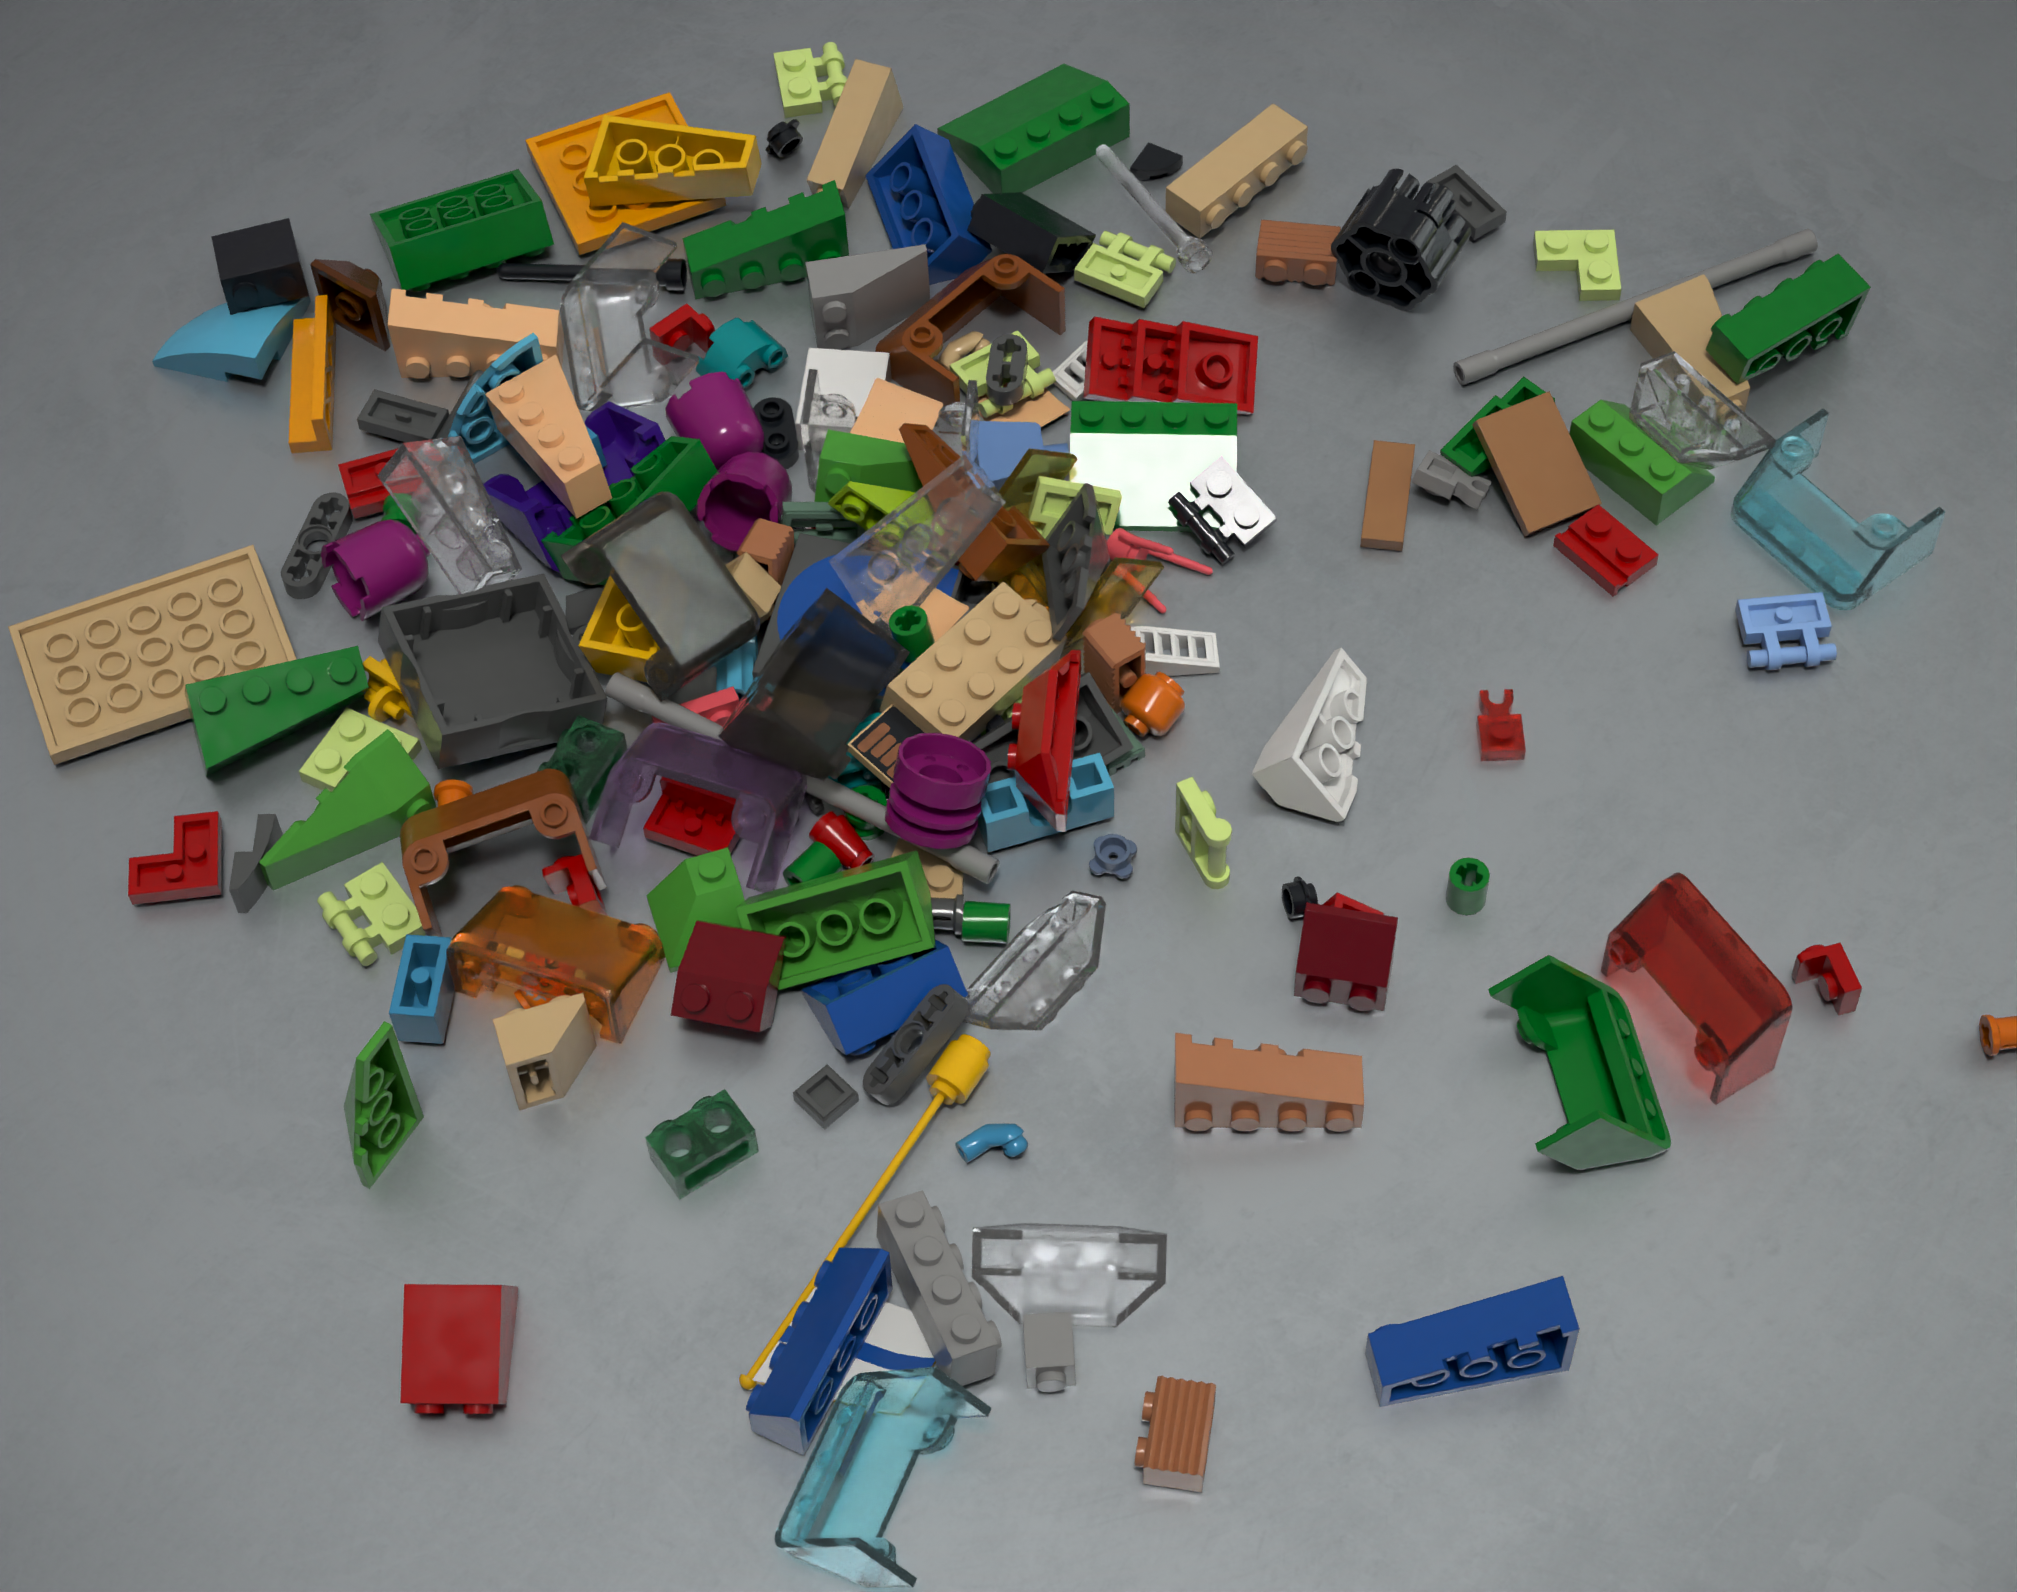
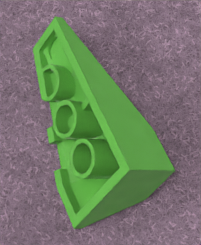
M387 729L355 754L344 766L349 773L332 792L324 788L315 798L319 801V804L306 821H295L259 861L267 885L273 891L400 837L401 828L408 818L436 808L429 782L390 730Z
M385 1021L356 1057L344 1103L353 1162L362 1185L369 1189L424 1118L393 1026Z

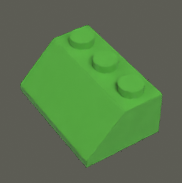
M1599 400L1571 421L1569 434L1585 468L1656 526L1715 482L1713 474L1624 404Z

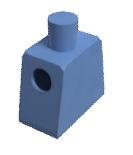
M973 422L974 450L978 477L980 480H987L995 488L991 492V496L1001 505L1033 497L1038 476L1047 477V470L1069 468L1068 444L1043 445L1041 427L1036 422Z

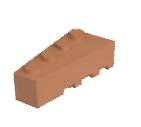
M1175 1033V1127H1184L1191 1131H1205L1210 1128H1234L1238 1131H1253L1257 1128H1281L1291 1132L1300 1131L1304 1128H1327L1336 1132L1347 1131L1351 1128H1362L1364 1112L1362 1056L1302 1049L1296 1056L1287 1055L1284 1050L1279 1048V1045L1261 1043L1255 1050L1233 1048V1040L1214 1037L1212 1045L1192 1043L1191 1034Z

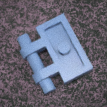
M1823 592L1737 600L1735 612L1743 643H1761L1762 650L1747 651V664L1749 668L1764 666L1766 670L1781 669L1782 665L1803 663L1805 667L1819 666L1820 661L1836 660L1837 651L1835 644H1819L1817 639L1829 637L1832 628ZM1799 639L1801 645L1780 648L1779 641Z

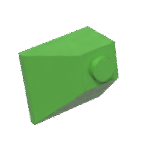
M728 847L685 859L646 895L670 973L678 971L697 920L742 928L736 907L745 900Z

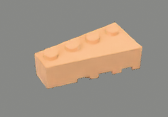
M391 288L388 329L401 378L472 376L477 370L485 372L504 352L532 333L538 337L543 361L556 354L562 368L564 332L559 310L506 303L503 309L491 307L484 303V300L468 298L467 304L443 301V295L426 293V299L409 297L406 296V290Z
M556 354L485 393L497 429L576 519L612 499L601 462Z

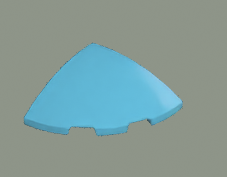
M310 297L230 315L227 303L218 305L178 329L160 348L152 361L153 365L159 368L225 382L229 381L232 373L262 380L272 359L281 360L293 337V320L303 318L311 302Z
M534 333L520 340L496 359L474 383L463 399L453 420L446 445L447 471L452 477L510 445L509 441L497 429L485 393L543 362L539 340Z

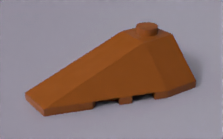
M903 423L899 428L900 434L949 550L960 562L958 566L963 574L974 581H999L1044 553L1050 547V544L1015 506L1007 511L991 496V492L995 488L987 480H980L975 475L966 473L962 469L965 466L963 458L927 425Z

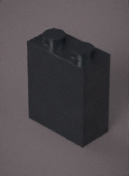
M1022 192L981 194V197L972 207V219L967 231L1007 254L1018 256L1043 274L1074 271L1096 237V234Z
M289 218L211 236L219 277L230 315L309 296Z

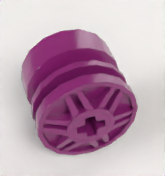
M919 733L906 738L899 746L893 775L894 782L890 785L889 799L885 808L886 823L898 836L922 847L950 849L969 843L976 835L978 818L981 814V800L985 796L990 777L991 761L985 752L976 745L953 735Z

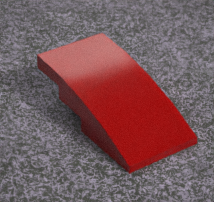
M1094 316L1089 321L1083 399L1112 402L1237 403V415H1252L1254 413L1258 336L1182 321L1178 326L1138 319L1131 324Z

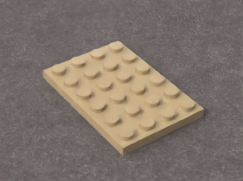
M254 545L8 626L54 765L190 719L191 716L185 697L186 684L297 660Z

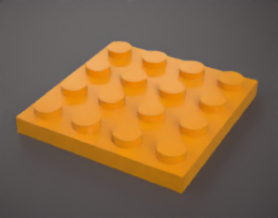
M670 92L525 140L527 151L579 255L726 206L725 198L591 206L584 182V175L603 116L610 115L688 126Z

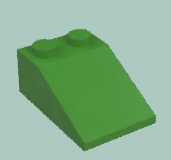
M828 429L819 458L814 502H829L849 481L926 494L905 443ZM833 527V529H857V527Z

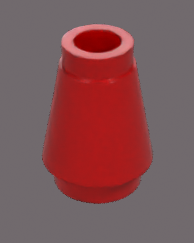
M833 811L826 813L816 822L809 833V838L813 842H821L830 848L839 859L841 865L848 869L872 863L875 855L869 850L868 846L844 815L838 816Z

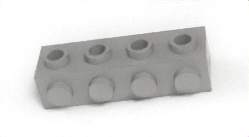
M922 1190L878 1204L876 1237L882 1249L890 1252L892 1271L948 1389L952 1390L993 1376L995 1373L997 1349L1001 1348L1002 1343L996 1324L992 1320L986 1321L982 1313V1299L978 1287L973 1281L968 1283L962 1272L964 1265L957 1245L955 1243L949 1245L944 1235L945 1224L937 1206H930Z

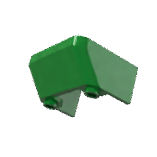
M1550 955L1545 956L1488 989L1492 998L1517 1010L1519 1016L1517 1028L1522 1038L1528 1044H1534L1547 1051L1568 1119V1123L1559 1127L1555 1133L1535 1143L1537 1152L1574 1169L1584 1170L1654 1157L1670 1148V1134L1629 1009L1615 989Z

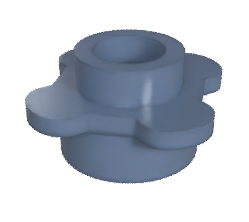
M1118 834L1098 837L1094 841L1095 857L1089 862L1090 871L1095 875L1103 873L1115 874L1120 879L1131 876L1133 873L1131 859L1137 853L1136 844ZM1109 856H1117V859L1111 860Z

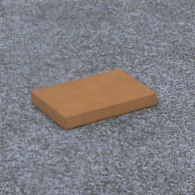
M1550 391L1480 418L1472 424L1524 537L1590 511L1596 505L1602 504Z

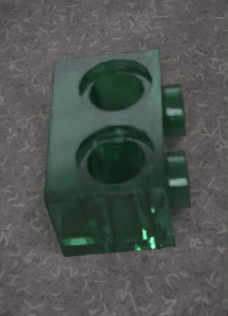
M578 715L571 728L565 729L561 733L556 750L550 760L543 762L538 771L556 769L568 777L570 783H573L572 787L585 824L588 823L629 759L625 734Z
M725 1089L714 1096L701 1098L693 1105L691 1110L674 1120L670 1119L661 1122L653 1129L651 1134L645 1137L651 1161L679 1200L759 1152L755 1129ZM724 1125L729 1127L723 1132H711L717 1126ZM677 1150H689V1152L683 1156H671V1154Z

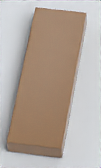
M1374 440L1360 547L1402 551L1415 444Z

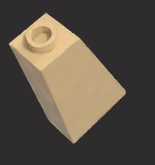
M855 59L807 178L812 195L823 191V184L835 180L842 205L850 208L866 178L865 175L870 171L903 109V103L892 68Z
M1703 274L1634 304L1630 331L1706 426L1712 429L1723 423H1732L1745 414L1750 385L1748 380L1737 384L1705 350L1712 335L1711 328L1722 317L1709 280Z

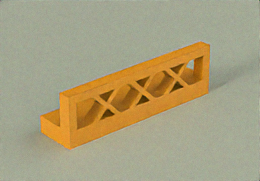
M328 295L315 296V318L293 320L288 442L291 453L328 451L333 448L336 323Z

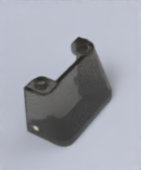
M659 492L652 495L561 555L573 575L585 584L595 585L611 576L649 631L660 650L651 655L646 661L644 672L648 684L660 702L685 687L758 634L760 618L757 611L683 502L670 492Z
M826 588L784 635L717 736L735 749L820 781H824L828 776L835 780L851 760L846 755L849 749V745L846 743L876 696L904 671L901 666L910 652Z

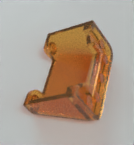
M520 885L502 887L454 935L446 950L456 992L476 998L483 984L485 990L494 992L498 983L550 999L562 995L572 996L583 992L589 1015L602 1025L599 1032L600 1038L619 1044L625 1038L665 959L662 941L659 939L656 930L642 923H628L532 893L529 889Z

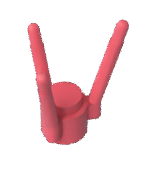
M1122 528L1116 529L1107 540L1110 560L1113 561L1109 570L1121 576L1161 614L1166 612V607L1128 569L1132 567L1138 569L1141 567L1149 554L1206 575L1213 573L1211 567L1174 554V550L1171 547L1138 537Z

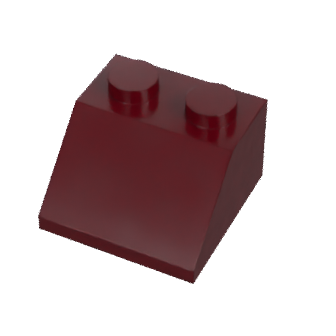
M1307 902L1295 974L1294 996L1303 997L1313 1003L1333 1002L1350 1005L1352 1008L1360 1011L1372 1009L1384 1011L1393 965L1398 917Z
M697 920L678 968L671 1016L754 1032H761L771 1027L786 936Z

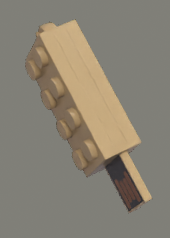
M1002 582L887 685L880 707L882 713L847 744L846 750L890 788V785L894 782L893 775L898 749L906 738L919 733H942L972 742L986 729L987 723L996 714L1000 716L1023 695V687L1059 660L1067 636L1065 635L1061 641L1054 639L1050 612L1046 607L1037 603V600H1024L1005 582Z

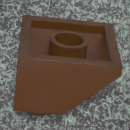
M315 259L310 266L318 295H328L335 323L379 349L386 351L390 347L387 307L382 290V282L378 275L372 270L362 269L350 261Z

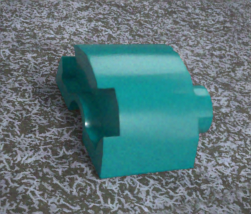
M734 318L722 324L710 335L709 339L714 343L707 351L704 359L698 356L696 372L700 376L708 373L726 372L729 379L735 380L738 378L745 389L752 383L755 377L754 371L762 367L766 371L775 368L788 357L785 347L755 321L743 322L740 318Z

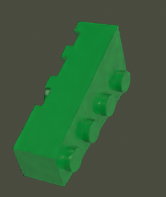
M835 180L823 184V191L805 197L802 192L789 197L790 204L768 212L766 207L752 211L745 221L738 224L729 220L682 238L686 265L695 300L806 278L805 262L849 256L846 217Z
M1839 253L1824 262L1817 260L1805 270L1804 274L1794 280L1792 278L1783 280L1772 293L1763 298L1756 296L1732 316L1725 314L1719 318L1711 328L1712 335L1705 350L1739 384L1773 369L1782 356L1789 362L1798 358L1808 345L1814 350L1825 346L1829 341L1827 337L1832 334L1838 340L1848 336L1871 287Z
M669 437L631 468L634 474L633 477L612 483L609 486L612 499L577 519L572 515L568 518L572 526L559 536L552 531L541 540L564 579L606 585L643 501L681 508L684 515L687 516L697 505V500L703 487L717 472L700 439Z
M354 646L186 684L185 697L206 777L219 771L220 768L238 759L241 760L255 753L256 750L294 733L309 723L318 721L363 698L369 686L359 647Z

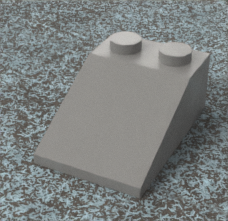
M926 244L805 262L811 317L817 348L840 350L859 346L908 318L930 300Z

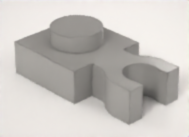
M1430 450L1417 468L1412 483L1423 487L1426 492L1432 495L1442 496L1449 500L1454 495L1459 497L1465 504L1477 510L1482 500L1486 497L1492 483L1479 476H1469L1445 457Z

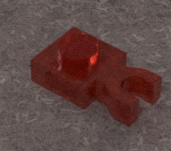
M1504 689L1503 703L1494 704L1489 700L1488 690H1480L1478 702L1482 715L1477 716L1476 722L1480 761L1524 760L1526 747L1521 714H1510L1514 700L1513 689Z

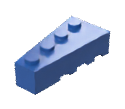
M1560 1276L1402 1324L1381 1326L1374 1332L1368 1333L1365 1356L1379 1407L1569 1371L1580 1328L1564 1277Z

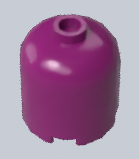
M726 372L708 373L691 380L689 385L692 389L684 393L679 399L676 394L672 395L665 408L666 418L676 436L700 439L717 471L735 455L749 451L762 452L764 432L738 378L735 380L729 379Z
M751 451L735 455L723 464L703 487L697 500V516L700 521L703 520L705 527L713 534L711 539L728 550L738 551L757 519L761 518L780 524L782 502L792 501V483L788 472L776 459L765 453Z
M390 519L376 522L323 545L321 550L324 569L332 566L338 583L331 586L333 592L349 615L352 617L360 615L361 621H365L380 613L381 607L395 605L415 594L423 587L428 577L427 557L430 556V549L425 538L420 533L415 534L409 527L397 520Z

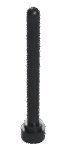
M668 258L666 262H660L659 266L504 263L497 269L500 278L514 280L659 282V286H666L668 291H684L687 283L685 259Z

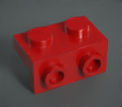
M664 773L660 779L662 795L643 827L645 838L697 856L727 847L731 854L747 825L744 801L731 791L725 789L715 790L700 785L687 776L676 777Z

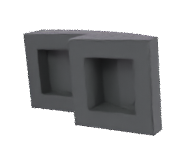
M258 814L253 851L234 853L229 891L238 913H248L268 886L259 861L283 835L276 814Z

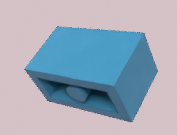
M406 934L389 1010V1016L398 1041L444 1043L460 967L451 937Z

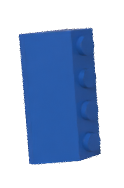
M915 124L865 176L892 248L897 249L926 244L929 285L957 278L965 270L980 264L993 250L990 243L967 231L972 219L971 210L974 202L949 140Z
M839 1247L832 1262L828 1260L823 1262L815 1278L814 1286L817 1289L810 1302L803 1301L794 1315L792 1327L795 1330L787 1344L780 1342L771 1357L769 1369L772 1372L765 1385L757 1384L748 1399L746 1411L749 1412L748 1415L753 1432L802 1455L806 1453L893 1290L890 1252L883 1249Z

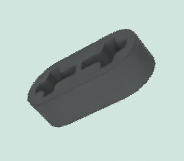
M1007 334L997 337L990 348L986 374L987 395L990 401L997 405L1007 406L1017 403L1024 393L1028 352L1027 343L1018 335ZM1012 352L1011 362L1005 361L1004 358L1007 356V353ZM1003 378H1010L1007 387H1002Z

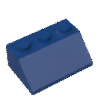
M935 939L936 946L934 948L828 976L801 989V992L832 1045L845 1055L850 1053L851 1055H860L873 1049L876 1046V1040L890 1033L895 1035L927 993L934 987L946 984L963 997L968 996L949 946Z

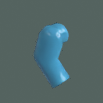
M985 1124L956 1142L955 1146L962 1159L968 1163L990 1148L997 1146L1003 1147L1005 1155L1009 1157L1017 1156L1027 1149L1028 1142L1022 1135L1024 1130L1017 1124Z

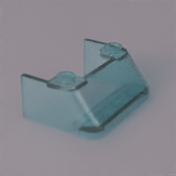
M1823 408L1772 444L1735 495L1731 508V518L1739 528L1813 593L1823 592L1825 603L1828 606L1837 610H1851L1933 553L1945 511L1939 506L1911 527H1907L1895 516L1884 513L1874 514L1859 524L1801 474L1811 466L1813 459L1819 455L1829 413Z
M937 1367L865 1372L853 1376L841 1389L775 1533L776 1546L798 1560L867 1588H913L917 1578L896 1564V1548L894 1544L882 1538L918 1456L932 1454L948 1446L954 1436V1426L958 1419L988 1417L992 1408Z

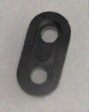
M771 397L763 399L753 408L764 432V446L761 453L776 459L785 469H789L799 458L792 408L787 401L781 398Z

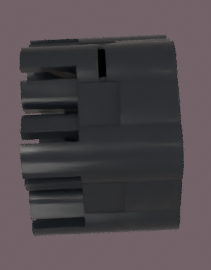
M1391 169L1380 185L1373 186L1371 190L1367 189L1332 242L1331 251L1347 277L1348 284L1355 292L1391 305L1396 309L1410 311L1428 295L1435 293L1470 238L1471 228L1464 227L1459 237L1457 236L1466 221L1460 215L1453 213L1456 207L1455 200H1452L1454 194L1446 186L1440 184L1429 203H1426L1436 189L1435 183H1424L1418 192L1420 183L1418 179L1409 173L1399 189H1397L1395 186L1402 177L1404 170Z

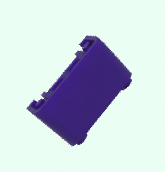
M610 401L593 411L584 422L590 430L598 435L607 465L603 467L608 486L633 477L634 474L631 468L666 441L658 423ZM499 474L477 487L486 507L545 566L560 573L541 540L552 531L559 536L572 526L568 518L573 514L542 480L525 491L517 478L509 474Z

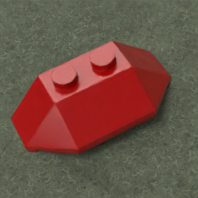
M1071 650L1023 687L1022 703H1014L1012 711V729L1019 730L1018 743L1009 744L1007 769L1015 771L1016 787L1056 831L1066 832L1082 670L1081 650Z

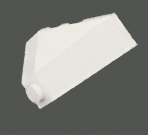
M1342 647L1332 653L1264 746L1252 772L1259 785L1266 790L1279 806L1335 822L1345 820L1357 792L1358 778L1352 775L1353 760L1360 757L1361 744L1355 741L1356 724L1363 721L1367 684L1366 676Z

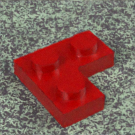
M219 812L174 816L173 853L129 858L128 896L132 905L221 895L222 820Z

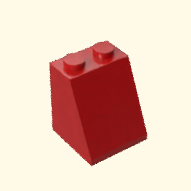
M404 1284L400 1403L415 1404L414 1413H444V1404H463V1414H493V1404H507L518 1287L508 1285Z

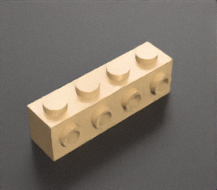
M1275 104L1270 105L1166 187L1165 215L1199 239L1210 230L1220 227L1230 214L1239 207L1246 206L1254 195L1264 187L1274 184L1279 175L1292 165L1299 164L1304 159L1308 150V126Z

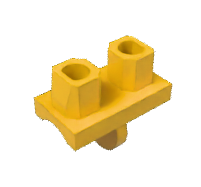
M369 656L363 662V667L369 673V688L364 698L370 702L368 708L370 718L379 722H384L390 717L399 720L403 717L404 713L414 718L386 658L379 662Z

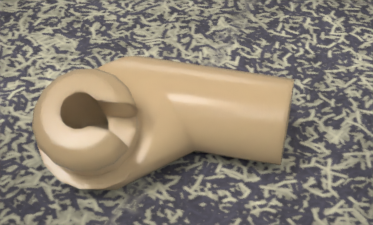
M972 331L950 342L937 362L950 371V364L962 359L968 353L972 354L991 343L983 338L984 334Z

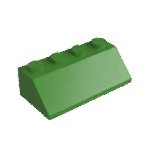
M917 850L751 896L736 907L742 928L786 936L778 990L931 949L936 946L931 893Z

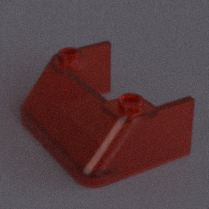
M1678 872L1659 882L1609 933L1601 972L1605 977H1608L1623 968L1631 973L1644 968L1697 1029L1694 1054L1705 1070H1712L1716 1075L1710 1099L1717 1105L1774 1070L1793 1006L1783 984L1685 875Z

